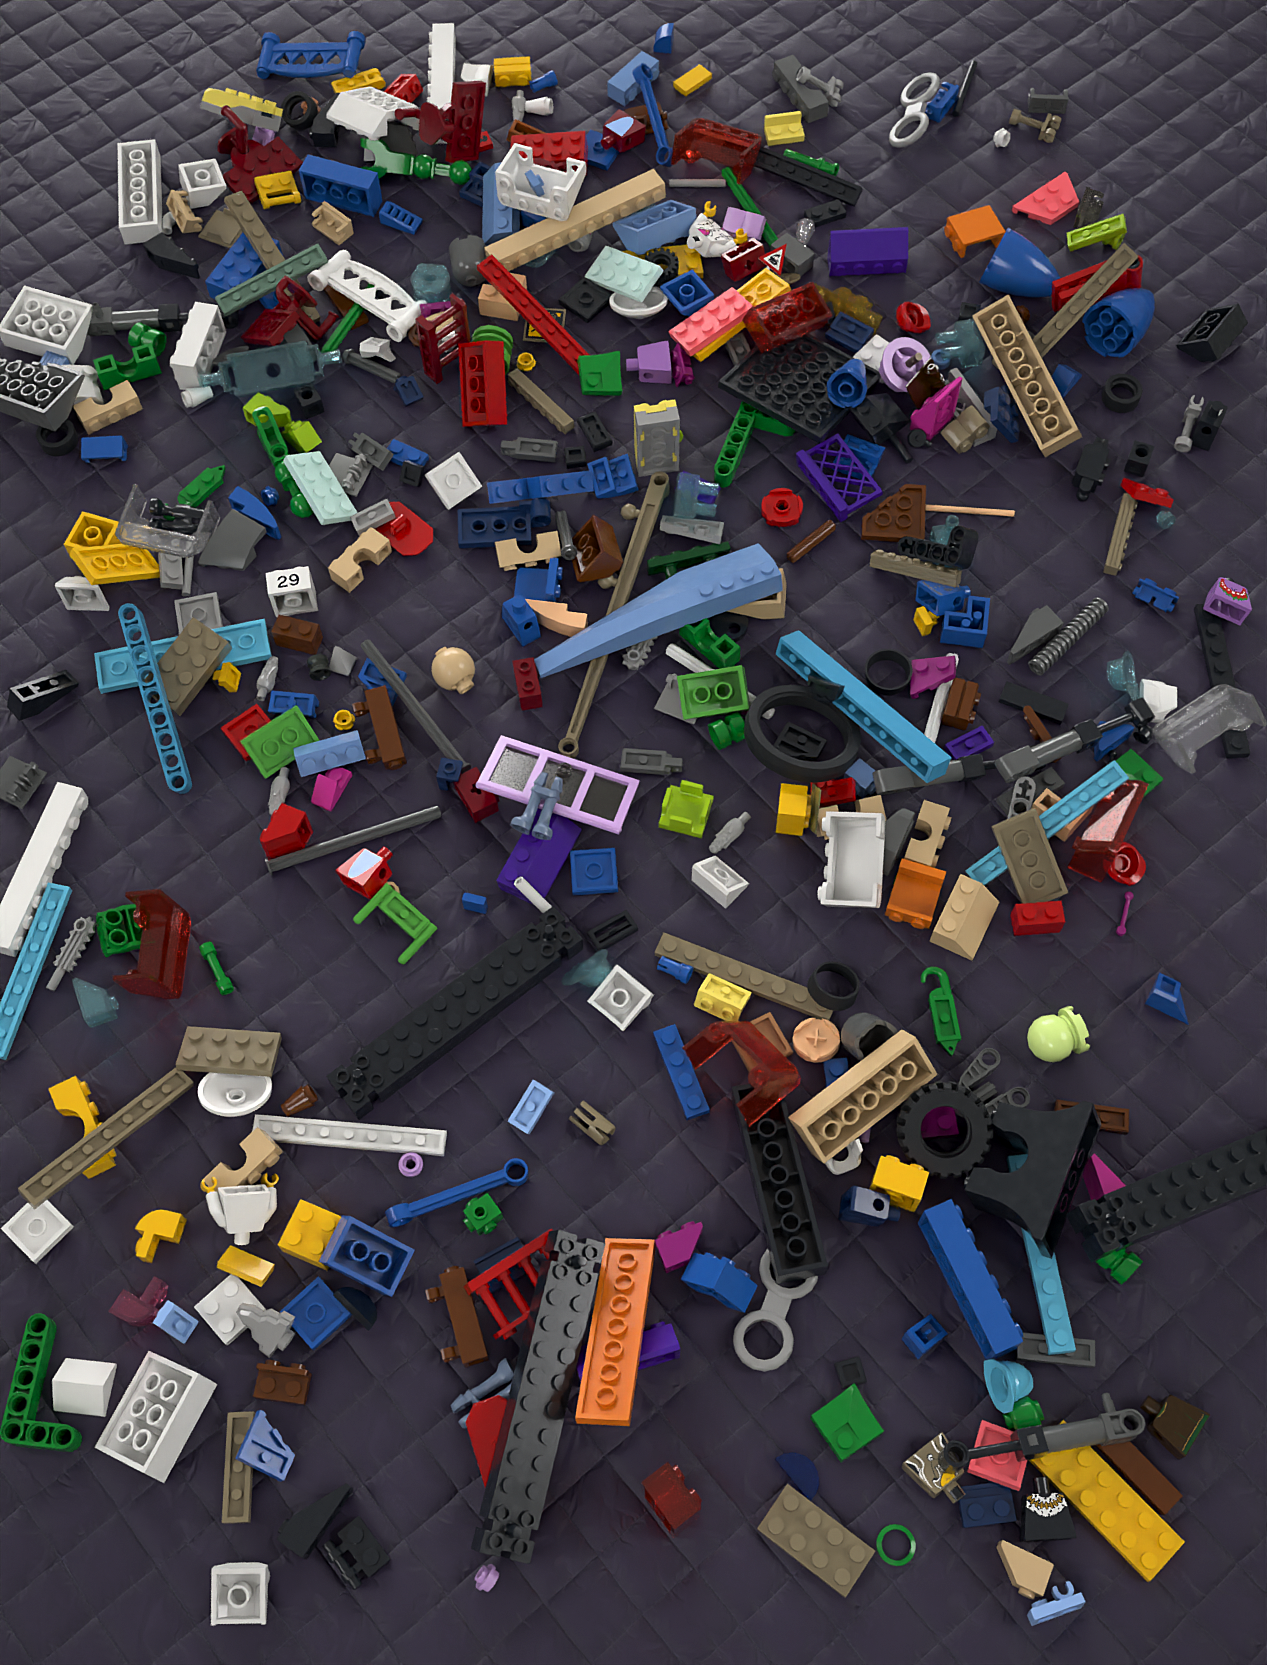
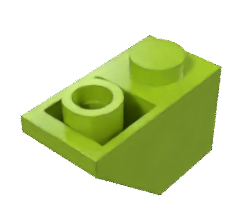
M259 392L243 407L246 420L255 425L252 413L259 407H268L271 410L278 427H284L292 421L290 411L286 406L277 404L271 397L264 396ZM264 414L260 415L258 419L264 423L268 421L269 417Z
M291 421L284 426L285 430L281 432L282 437L300 454L309 452L322 442L309 421Z

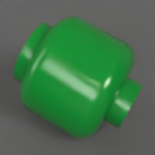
M1025 1396L1014 1402L1013 1411L1003 1414V1418L1009 1430L1014 1429L1015 1431L1020 1428L1041 1425L1044 1415L1038 1401Z

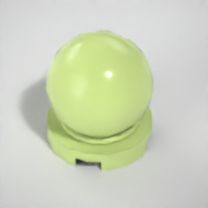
M1072 1006L1060 1009L1058 1016H1041L1032 1023L1027 1039L1028 1046L1036 1057L1048 1062H1057L1068 1057L1071 1051L1080 1054L1089 1050L1090 1045L1085 1042V1038L1089 1037L1086 1025L1080 1014H1073Z

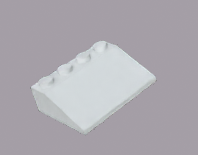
M24 286L0 323V338L5 346L42 357L48 350L49 352L66 356L70 365H74L84 346L93 313V306Z
M148 1351L95 1448L164 1483L217 1384L199 1373Z

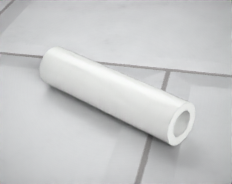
M523 877L516 879L514 885L542 913L552 907Z

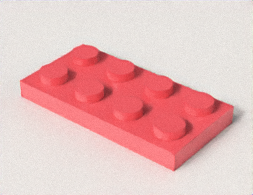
M732 287L668 332L670 337L676 343H680V347L689 356H693L752 315L755 310L753 305Z

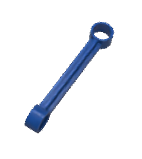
M641 63L633 69L632 74L635 81L641 86L659 148L656 152V161L663 166L671 167L677 160V152L674 148L669 147L650 82L653 79L652 71L645 63ZM669 151V156L667 160L664 161L665 154Z
M514 1158L507 1161L504 1169L410 1204L402 1203L395 1205L385 1211L389 1227L402 1226L417 1216L507 1183L512 1186H520L528 1178L527 1164L521 1159ZM513 1165H520L525 1169V1174L521 1179L513 1180L507 1175L508 1169Z

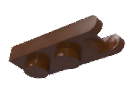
M1025 706L1023 708L1024 719L1031 728L1029 733L1034 741L1039 740L1042 743L1052 739L1032 707Z

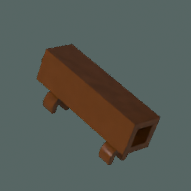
M384 685L365 690L367 701L356 702L352 706L356 717L370 713L379 749H371L364 752L368 765L382 760L386 770L400 769L403 765L407 764L387 687Z
M459 1266L449 1267L444 1270V1273L439 1274L442 1286L427 1289L425 1293L429 1303L445 1298L457 1345L440 1350L444 1363L461 1357L463 1366L467 1368L489 1361V1356L472 1294L468 1295L464 1289V1286L468 1283L464 1267L459 1268Z

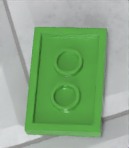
M295 705L240 742L262 776L266 779L295 760L293 748L320 740L298 706Z

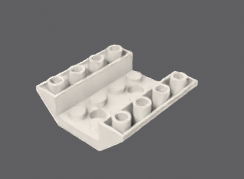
M370 86L341 92L326 114V118L334 121V124L343 125L348 130L356 131L359 135L368 136L370 140H378L380 137L387 135V121L398 120L395 117V110L397 108L408 109L418 107ZM410 117L398 120L403 125H409L414 130H419L420 119Z

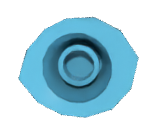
M995 1359L984 1361L986 1386L995 1407L1002 1413L1013 1411L1014 1402L1028 1395L1033 1389L1031 1373L1023 1365L1016 1362H999Z

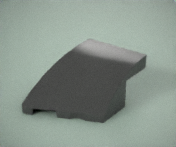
M387 124V135L380 137V139L385 141L392 151L418 156L417 147L412 140L410 128ZM364 148V162L375 163V154L371 150Z
M232 509L206 544L198 561L199 565L203 567L205 565H214L221 569L232 568L244 571L257 557L254 546L267 533L265 527Z

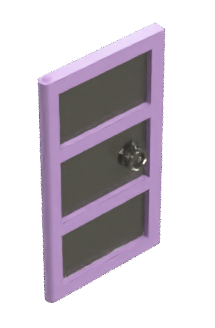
M502 735L500 736L479 780L476 782V788L528 804L532 792L530 789L534 786L533 782L541 772L548 773L545 788L551 789L556 776L563 779L562 793H560V799L556 802L552 813L612 833L619 834L622 831L623 823L640 780ZM541 799L538 806L539 809L543 808L545 800Z

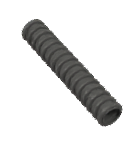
M1095 597L1029 661L1028 665L1031 671L1037 675H1043L1083 634L1108 612L1109 607L1103 599Z

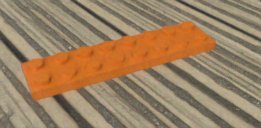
M606 1238L575 1419L577 1424L630 1426L656 1245L655 1240Z

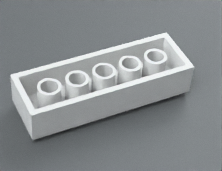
M155 139L118 143L119 229L125 244L147 242L162 232L161 157Z

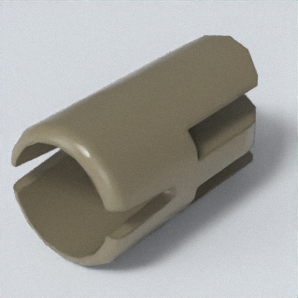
M583 1100L580 1105L596 1119H592L584 1111L576 1108L574 1113L586 1122L589 1127L572 1115L569 1120L599 1145H604L609 1138L602 1131L613 1135L616 1127Z

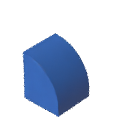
M674 23L664 24L657 30L653 52L671 53Z

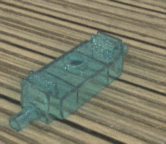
M305 340L227 355L228 361L218 362V372L202 374L200 379L203 381L201 382L203 388L221 384L225 393H235L237 397L256 395L258 392L266 393L299 387L311 382L315 384L316 378L324 377L323 367L325 365L342 363V358L340 357L339 349L322 353L319 351L318 344L308 345V342ZM313 351L316 352L319 367L317 372H314L315 367L310 353ZM270 364H278L280 366L281 372L275 378L270 377L267 373V368ZM228 367H233L237 388L232 387Z

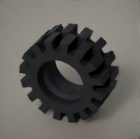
M656 248L654 253L649 251L648 255L645 256V260L648 262L668 266L656 281V286H659V283L663 285L665 282L675 279L676 276L678 277V257L675 256L674 252L670 253V249L664 251V248H660V251H658Z

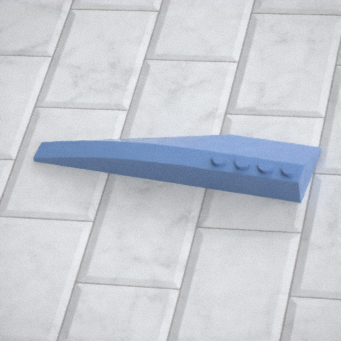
M759 543L685 569L534 659L540 677L543 678L684 627V625L698 622L783 591L781 573L773 558Z

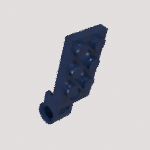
M535 498L532 501H519V506L458 509L459 548L495 547V542L515 538L517 545H532L531 528L545 527L551 523L550 501L545 498ZM518 523H524L526 525L523 528L515 527V525ZM497 524L505 525L503 529L494 528ZM477 525L484 526V528L479 531L474 529V527Z

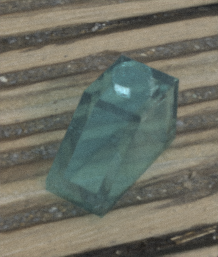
M72 979L84 1021L90 1028L118 1018L116 1010L119 1009L115 996H110L105 989L81 979Z

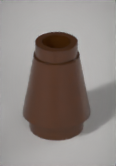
M309 1084L304 1087L301 1085L280 1106L286 1116L289 1117L315 1106L314 1103L318 1101V1097Z

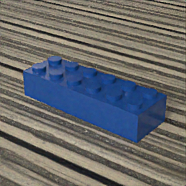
M952 1199L925 1210L918 1221V1225L985 1360L997 1359L1014 1351L1023 1342V1332L1019 1324L1013 1322L1009 1314L1011 1313V1308L1005 1298L1002 1299L997 1290L999 1285L996 1278L987 1271L985 1256L981 1251H977L973 1243L975 1242V1237L971 1229L965 1227L960 1207L954 1205Z

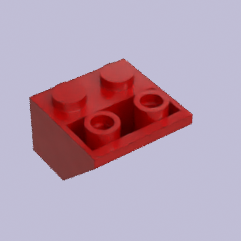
M281 803L278 810L276 809L273 812L269 826L262 831L260 836V842L268 860L305 848L313 834L306 812Z

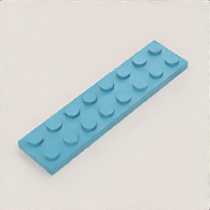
M265 619L211 629L227 640L232 646V650L222 663L230 662L233 666L268 660L272 657ZM178 636L151 642L157 663ZM128 647L94 653L98 686L101 694L139 686ZM147 652L140 654L139 662L147 659ZM222 663L218 666L216 670L221 669Z

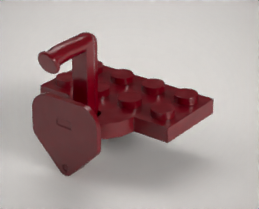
M453 82L450 103L443 105L440 109L430 102H424L421 109L397 108L395 110V117L398 120L410 117L420 119L419 136L427 144L434 145L439 139L447 142L445 161L452 163L457 160H478L486 82Z
M228 105L222 107L221 114L226 116L236 126L225 133L217 143V149L220 154H231L233 166L231 170L222 176L226 186L233 193L242 191L249 203L252 204L260 198L254 182L255 177L291 171L294 174L300 169L303 162L279 137H276L265 146L257 141L248 140V125Z
M285 275L276 286V296L279 303L273 309H265L241 338L245 343L277 346L283 341V335L287 331L292 330L298 323L313 339L318 340L324 336L339 316L328 311L327 318L318 327L301 309L303 305L306 307H316L317 302L303 287ZM286 288L292 294L291 296H288L284 292Z

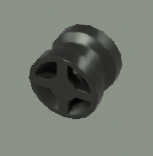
M317 654L307 659V666L310 669L309 675L312 680H324L331 675V669L327 666L329 663L327 656Z

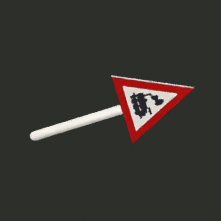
M786 244L758 257L760 261L767 265L766 268L768 270H773L779 276H781Z

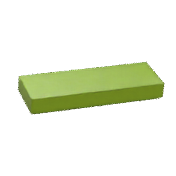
M1124 214L1067 232L1069 250L1073 251L1127 233Z

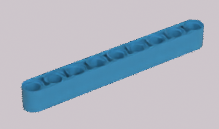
M127 603L120 607L118 612L167 785L174 792L185 794L191 789L192 781L143 613L135 605ZM135 611V617L127 620V614ZM136 632H141V638L133 641V635ZM147 652V659L139 662L140 654ZM153 673V680L145 683V676ZM155 694H159V701L155 704H152L151 697ZM160 715H165V722L158 725L157 718ZM166 736H171L172 742L170 745L164 746L163 739ZM172 757H177V765L170 767L169 760ZM183 777L184 785L181 788H176V780Z

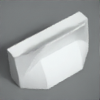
M464 63L461 78L465 82H486L485 96L487 97L493 74V65Z
M370 337L360 343L362 358L376 355L389 362L396 359L390 350V340Z
M1141 680L1140 698L1143 697L1155 715L1151 722L1162 723L1166 714L1177 708V687L1169 686L1159 681Z

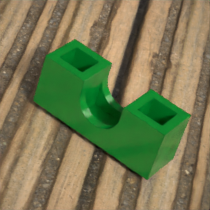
M149 343L132 348L133 358L127 362L116 361L113 354L94 359L93 362L103 389L112 388L127 380L130 383L161 374L162 372L152 344Z
M707 618L679 628V635L719 669L733 667L740 661V646L726 634L720 638L717 637L711 630L710 621Z

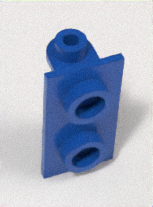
M1140 578L1138 585L1141 587L1136 586L1132 593L1136 595L1135 598L1148 604L1152 597L1156 598L1153 606L1164 612H1172L1175 604H1172V601L1177 603L1179 599L1175 591L1169 588L1163 590L1156 586V582L1147 578L1145 580Z

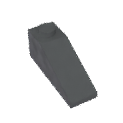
M1048 605L1041 609L1036 608L1030 613L1029 619L1010 651L1007 660L1009 665L1048 642L1061 631L1063 622Z

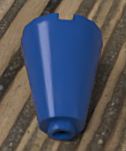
M849 360L828 379L827 394L835 405L842 408L851 406L853 408L864 400L867 394L865 364L861 360Z

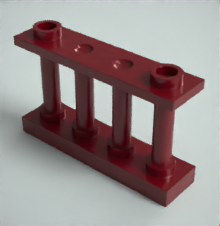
M453 293L450 295L451 307L432 321L427 320L422 315L415 319L424 373L436 384L443 380L442 368L459 357L458 344L471 342L466 310L467 305L463 299H459ZM453 316L451 323L435 333L436 327ZM455 330V335L437 346L439 340ZM457 343L456 349L442 359H439L442 353Z

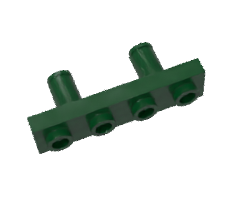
M721 541L720 544L712 543L705 547L695 546L688 551H674L666 556H653L647 560L646 569L648 576L665 573L666 579L677 573V569L702 564L730 554L731 548L728 541Z

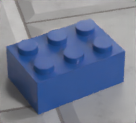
M342 1215L319 1262L383 1295L392 1297L415 1250L351 1216Z

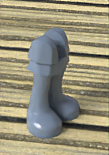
M541 772L533 782L534 786L530 789L532 792L521 817H514L510 826L523 834L529 835L541 799L545 800L540 817L532 830V836L542 840H551L553 831L549 824L556 802L560 799V793H562L563 779L556 776L551 789L545 788L548 773Z
M507 1358L503 1359L498 1364L497 1371L482 1384L471 1390L468 1389L464 1395L460 1394L450 1405L453 1413L459 1412L471 1404L473 1406V1403L479 1402L481 1398L505 1383L511 1382L515 1370ZM511 1383L496 1395L508 1399ZM469 1414L458 1421L462 1428H467L465 1422Z

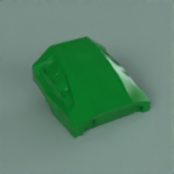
M145 903L122 905L97 913V933L105 957L155 945V939L151 936L146 916Z

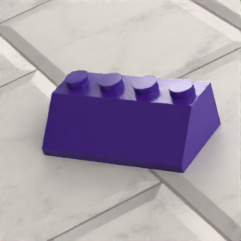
M908 227L830 231L827 256L829 276L905 273L908 263Z
M539 808L537 809L530 834L522 833L496 880L501 890L532 905L534 904L514 885L516 879L523 877L545 899L582 832V829L568 818L552 813L549 824L553 831L551 840L533 837L532 830L542 811Z
M659 1322L651 1325V1330L643 1332L638 1370L680 1358L681 1349L671 1323L665 1325V1322ZM587 1345L581 1346L576 1367L580 1383L583 1375Z

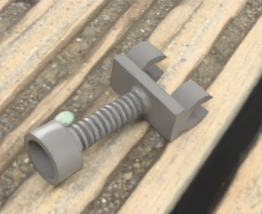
M803 66L798 72L796 80L803 84L807 81L825 91V97L829 101V105L837 107L838 102L841 103L839 91L840 88L843 89V82L832 76L826 84L810 74L811 70Z
M1195 395L1192 396L1189 406L1184 412L1182 422H1185L1182 435L1176 438L1174 448L1179 452H1189L1191 449L1192 440L1190 439V434L1204 403L1203 397L1199 404H1195L1193 402Z

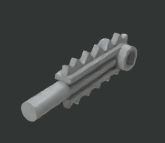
M657 636L626 648L628 654L623 655V664L627 665L628 669L638 670L640 665H644L642 659L648 658L646 653L651 652L649 646L654 645L652 640L657 639Z
M81 917L75 921L74 930L69 931L71 936L65 939L66 945L60 948L61 953L56 956L57 960L53 962L57 968L46 986L47 989L55 992L65 972L70 973V971H73V967L77 966L76 960L82 957L81 951L86 949V942L91 941L90 937L95 933L94 927L97 923L92 922L91 917L86 919Z

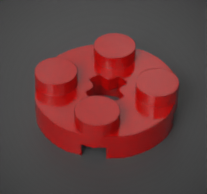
M787 488L771 490L769 495L764 496L761 505V512L766 519V523L769 526L778 527L796 525L803 510L801 497L799 495L797 497L792 493V490ZM779 505H783L784 508H787V509H785V510H780V509H778V508H779Z

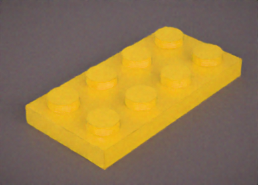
M687 245L660 247L664 248V251L670 249V253L674 252L675 256L678 257V276L693 270L699 278H703L701 256L695 249H690ZM654 249L648 250L647 253L643 255H637L635 254V252L629 250L622 252L645 260V256L648 255V252L652 251L654 253ZM659 264L663 270L668 268L664 264Z
M142 542L72 548L69 554L91 585L160 578L159 564Z

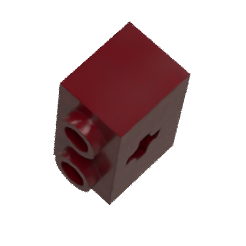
M753 237L722 253L721 258L725 275L736 282L766 266L758 259V257L765 254L763 244Z
M534 657L512 661L521 711L543 707Z
M477 767L461 774L459 782H454L455 790L475 823L498 812V802H500L497 794L476 788V782L482 774Z

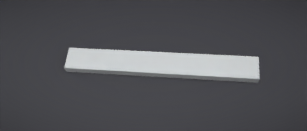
M255 1114L252 1129L253 1132L259 1127L274 1142L398 1153L413 1152L433 1156H444L447 1138L446 1130Z

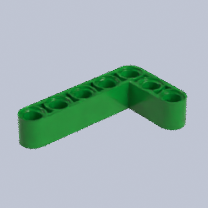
M742 401L715 464L714 483L722 488L728 487L732 483L754 428L787 437L793 435L795 430Z
M37 1313L32 1315L26 1323L0 1429V1436L5 1442L19 1447L73 1452L82 1442V1435L76 1428L66 1424L35 1421L57 1327L51 1318ZM46 1322L45 1329L37 1333L38 1325ZM39 1347V1355L31 1359V1352ZM33 1373L32 1382L25 1385L24 1380L26 1376ZM26 1399V1408L19 1412V1403ZM20 1426V1434L17 1438L12 1439L13 1429ZM42 1429H45V1438L42 1441L38 1442V1432ZM71 1432V1440L66 1445H63V1436L65 1433Z

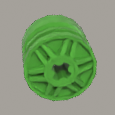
M480 326L472 334L471 342L484 340L503 341L506 375L509 371L510 356L513 348L512 336L505 329L498 326Z

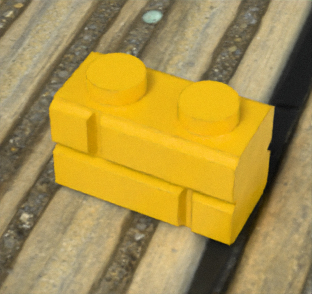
M530 56L494 59L496 87L529 85V81H532Z

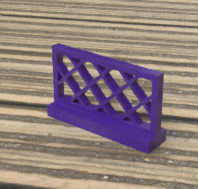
M839 434L832 436L806 452L802 449L796 453L798 467L840 522L848 519V514L883 495L881 488ZM835 442L840 445V451L828 450L829 446ZM816 453L824 454L822 461L813 460L811 456ZM827 455L837 456L836 464L825 462ZM841 457L850 458L852 461L851 466L839 464ZM823 468L835 469L833 476L824 475ZM838 469L849 471L848 478L837 477ZM852 472L861 473L863 475L862 480L850 479ZM834 483H846L845 489H835ZM849 484L860 485L859 493L847 491ZM863 486L872 487L875 492L863 494ZM846 496L855 497L857 501L848 506L845 498Z

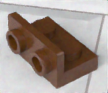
M265 1360V1364L257 1363L256 1369L259 1372L253 1395L254 1398L298 1405L306 1404L312 1374L305 1370V1365L291 1363L290 1367L280 1366L281 1362L274 1360Z

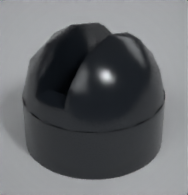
M1147 725L1137 728L1133 733L1135 740L1141 744H1148L1153 736V730Z

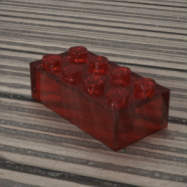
M810 282L751 307L742 321L761 353H764L824 327L833 315L815 284Z
M667 1462L643 1480L641 1486L643 1496L674 1539L699 1519L702 1500L693 1488L690 1490L684 1485L685 1476L675 1464L671 1467L669 1462Z

